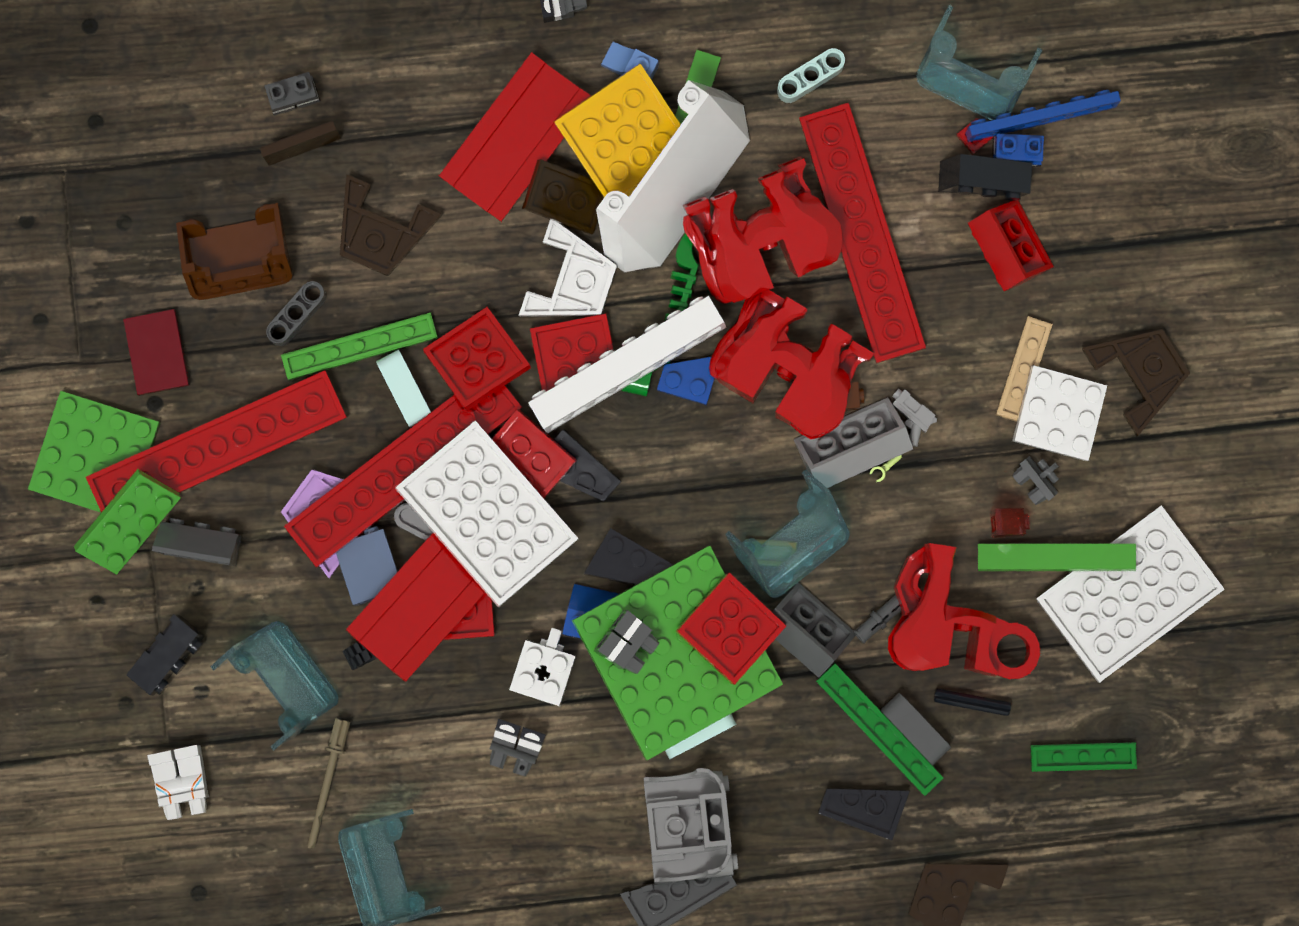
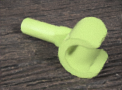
M897 456L889 460L888 462L884 463L882 466H875L874 468H872L870 474H872L875 469H880L883 473L882 477L878 479L876 482L882 481L886 476V472L896 462H898L902 458V456Z

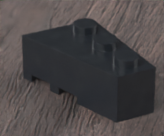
M959 154L940 161L938 192L965 195L979 194L983 197L1005 196L1007 200H1021V196L1031 193L1032 163Z
M610 528L584 575L637 585L673 564Z
M173 614L169 619L171 621L170 625L163 633L159 632L155 637L156 641L148 650L144 651L126 674L151 696H154L156 693L160 695L170 684L167 681L173 673L177 675L187 663L184 660L190 653L196 654L204 644L201 640L205 636L180 615Z

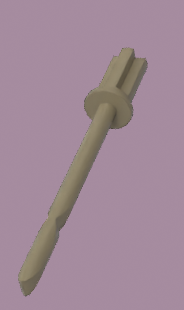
M335 718L329 745L325 747V750L331 753L308 841V848L311 849L316 845L321 817L324 813L338 753L345 754L343 750L350 722Z

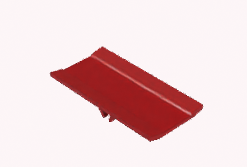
M531 52L440 173L439 177L502 222L529 186L537 160L541 159L547 162L563 141L564 137L553 121L585 101L591 95L573 84Z
M432 533L347 627L346 631L393 673L406 682L484 595L485 591L438 537Z

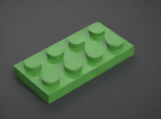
M137 469L74 545L75 552L118 574L180 500L179 492Z

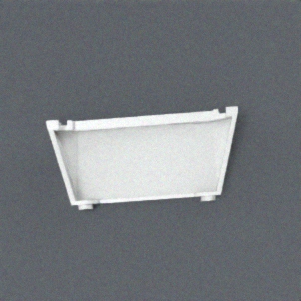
M688 80L678 95V105L688 116L630 197L620 191H612L604 197L597 207L596 212L604 256L616 264L617 268L624 273L645 268L661 267L685 233L683 217L688 214L684 210L683 205L701 197L709 199L750 142L744 105L724 91Z

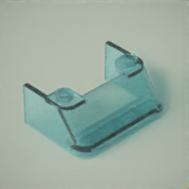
M949 5L916 74L917 82L923 88L990 120H996V117L1001 114L1012 113L1042 49L1037 48L1027 70L1018 66H1010L1003 71L999 80L952 58L957 48V42L950 33L943 31L953 10V7Z
M807 470L803 471L802 474L809 490L798 499L797 510L799 515L761 545L754 538L741 542L730 531L725 534L737 558L761 588L772 598L780 597L844 546L849 539V529L830 490ZM789 543H796V550Z
M279 621L272 622L232 646L210 666L214 671L230 661L233 667L240 673L249 674L255 670L284 708L285 712L278 718V725L284 735L270 746L273 751L297 736L338 703V694L289 628Z
M413 809L351 826L339 832V845L363 926H393L442 911L440 906L425 909L423 897L416 891H407L394 846V841L399 840L403 832V825L399 818L414 814Z

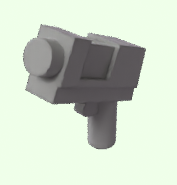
M898 389L892 396L896 399L892 405L908 419L905 421V425L911 429L909 438L912 446L918 447L921 430L926 433L930 424L937 422V418L928 408L912 398L908 391L904 390L902 392Z

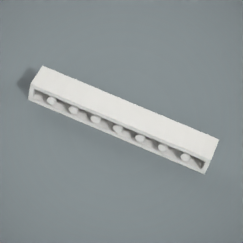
M701 296L690 302V307L684 311H674L667 316L668 320L662 324H652L644 330L645 334L640 337H631L622 343L623 347L618 350H609L599 357L600 360L592 365L587 363L577 370L578 373L570 378L568 376L563 377L555 382V387L549 391L541 390L532 396L533 400L528 403L546 433L551 432L725 329L726 325L710 297L703 298Z

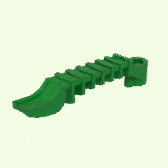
M686 233L678 245L676 261L682 269L690 271V274L672 270L670 279L687 283L685 288L672 285L670 293L680 295L682 298L681 301L670 299L668 306L681 312L688 307L687 302L691 298L692 287L696 283V273L698 270V264L692 254L693 244ZM666 313L664 321L668 320L667 316L670 315V313ZM654 371L623 388L621 391L647 397Z

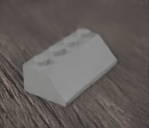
M888 397L845 416L837 428L820 438L809 439L803 435L794 439L818 492L913 450L906 426Z

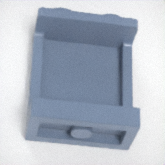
M378 527L367 529L363 532V536L355 538L336 553L354 606L372 601L398 572L384 529L379 530Z

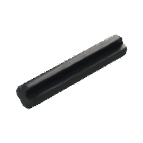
M936 689L934 693V702L1004 716H1008L1011 711V703L944 689Z

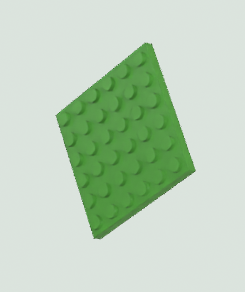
M710 546L697 551L571 620L645 760L651 759L783 685L766 651L762 653L739 681L732 685L676 632L677 628L725 576ZM623 610L630 611L652 630L650 634L659 642V645L652 654L647 653L641 647L635 653L639 659L645 662L638 674H634L625 668L619 669L606 658L594 652V649L605 634L611 632L609 630Z

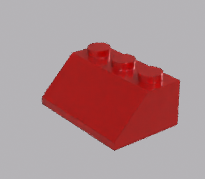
M1013 200L992 208L968 223L973 237L977 240L984 253V258L992 268L996 280L1001 285L1003 291L1019 286L1054 267L1019 200Z

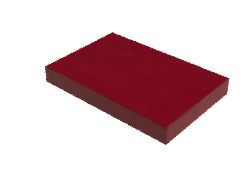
M175 309L123 319L137 395L190 386Z

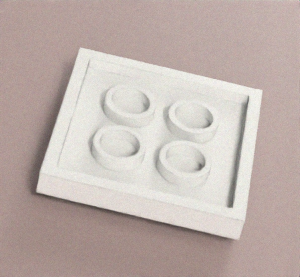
M1031 366L1012 441L1083 461H1089L1107 385L1038 366Z

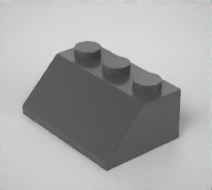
M169 518L168 523H160L152 551L163 555L236 566L242 536L235 534L236 529L220 526V531L209 530V524L195 522L194 527L185 526L184 520Z
M799 582L772 611L786 625L775 640L817 677H820L856 636L848 625Z

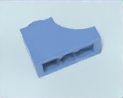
M612 42L601 66L621 76L640 63L652 80L659 67V60L637 49H630Z

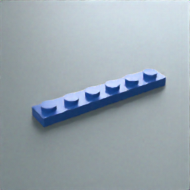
M1103 90L1095 93L1094 97L1085 98V96H1077L1065 104L1056 101L1045 105V108L1036 110L1035 107H1030L1022 110L1021 114L1011 116V113H1005L997 116L996 120L986 122V119H979L973 121L965 133L968 142L993 137L996 134H1006L1113 109L1118 106L1121 99L1118 91L1110 93V90Z

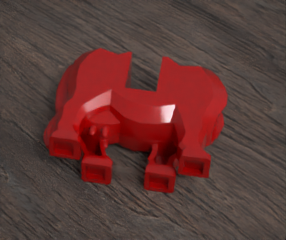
M800 156L778 165V170L758 178L759 183L764 187L763 193L770 201V206L757 210L746 220L737 219L735 213H733L737 199L736 191L733 189L710 198L714 207L712 219L710 217V203L706 197H701L683 205L684 210L688 214L683 217L684 232L698 250L703 278L710 293L717 301L724 304L729 302L735 303L774 288L759 249L763 248L764 251L772 249L778 245L777 241L790 272L798 278L814 269L831 265L838 260L842 247L841 224L824 207L820 199L811 194L803 179V170L806 166L803 157Z
M770 290L761 292L745 299L738 322L721 339L710 358V375L729 390L754 404L771 374L776 369L777 375L789 383L791 380H794L776 409L775 418L787 423L809 439L820 438L837 428L843 420L847 406V397L851 388L850 382L855 370L861 363L871 361L874 353L852 341L850 334L833 324L829 326L828 333L823 337L821 346L816 352L805 345L790 341L787 336L789 331L788 325L804 318L808 309L789 297L784 299ZM850 344L849 349L842 351L840 354L841 348Z

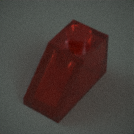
M1024 508L994 509L990 512L992 538L1026 535V530L1030 529L1029 515L1024 514Z

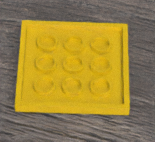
M640 63L553 121L603 197L612 191H620L629 197L681 125Z

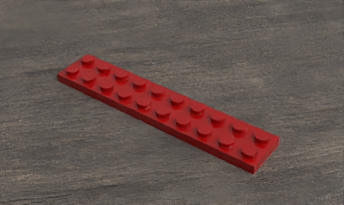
M849 103L799 117L826 207L841 224V255L871 350L874 353L875 363H881L926 349Z
M322 371L88 475L86 480L102 513L137 469L180 493L342 421L347 417L326 371Z
M503 386L467 411L456 396L453 395L292 519L284 528L313 565L318 568L402 503L405 499L395 489L396 486L470 424L476 421L489 435L505 423L517 409L521 410L522 406L506 386Z

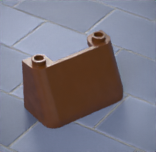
M278 203L264 204L255 211L256 220L207 230L202 222L195 219L176 223L182 274L192 298L206 300L282 285L292 279L289 253Z

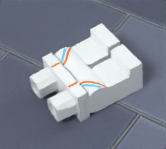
M200 745L147 755L153 773L159 807H163L167 820L182 818L180 803L189 802L191 815L206 813V798H209Z

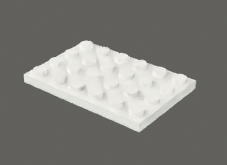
M476 421L470 424L395 488L498 607L578 540V537Z
M1162 505L1110 543L1136 544V571H1072L1036 598L1037 602L1098 683L1224 590L1223 586Z

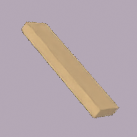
M1027 317L998 405L997 416L1017 422L1030 368L1033 365L1039 367L1053 324Z

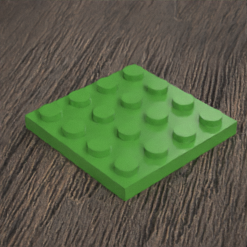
M60 391L28 490L101 513L86 480V476L153 447L160 422Z

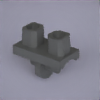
M1029 456L1020 463L1021 466L1012 475L1020 485H1023L1030 478L1037 487L1028 493L1029 498L1035 505L1046 499L1049 501L1058 494V491L1051 484V482L1054 484L1059 480L1053 472L1059 467L1056 462L1049 467L1044 459L1036 464Z

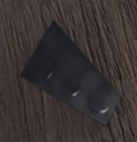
M565 429L554 439L577 460L560 482L602 501H605L622 482Z
M826 789L818 814L893 840L910 791Z

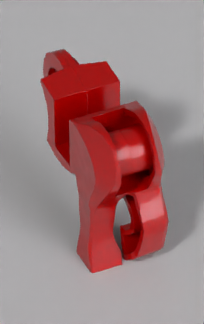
M927 543L906 558L894 585L902 614L888 635V651L894 663L902 669L912 671H924L949 665L953 630L961 632L969 631L965 670L988 676H1000L1005 679H1020L1033 671L1040 657V644L1035 633L1027 626L1016 622L1008 623L982 611L947 605L953 558L957 547ZM923 573H929L922 592L918 587L919 578ZM1009 634L1020 637L1026 646L1024 661L1014 668L1005 666L997 656L999 641Z

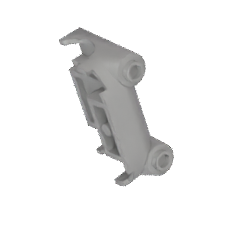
M699 768L694 772L677 776L644 777L654 885L733 875V870L738 869L737 854H731V837L725 792L729 791L728 775L723 776L722 771H710V769Z

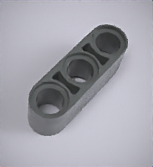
M310 281L304 284L270 322L266 334L276 346L287 345L324 304L327 296L326 291L318 282ZM313 288L319 289V298L314 301L308 300V291ZM294 308H301L303 310V315L299 320H292L290 318V312ZM278 327H283L286 330L285 336L279 340L274 339L273 331Z
M900 693L880 710L932 766L951 749L942 736Z

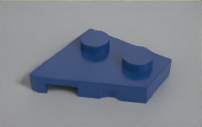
M711 357L664 365L657 391L707 405L715 379L709 372Z

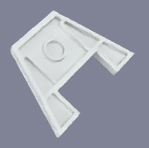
M550 220L543 243L566 250L567 253L552 298L527 291L519 316L601 315L617 265L561 224Z

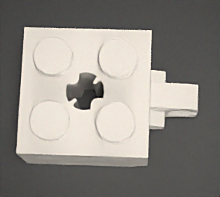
M551 628L548 640L541 639L540 644L525 640L509 689L510 691L561 706L576 656L562 652L564 646L558 644L562 633L561 630ZM541 666H546V671L550 673L548 679L544 677V681H540L539 675L536 674V670L538 668L541 669Z

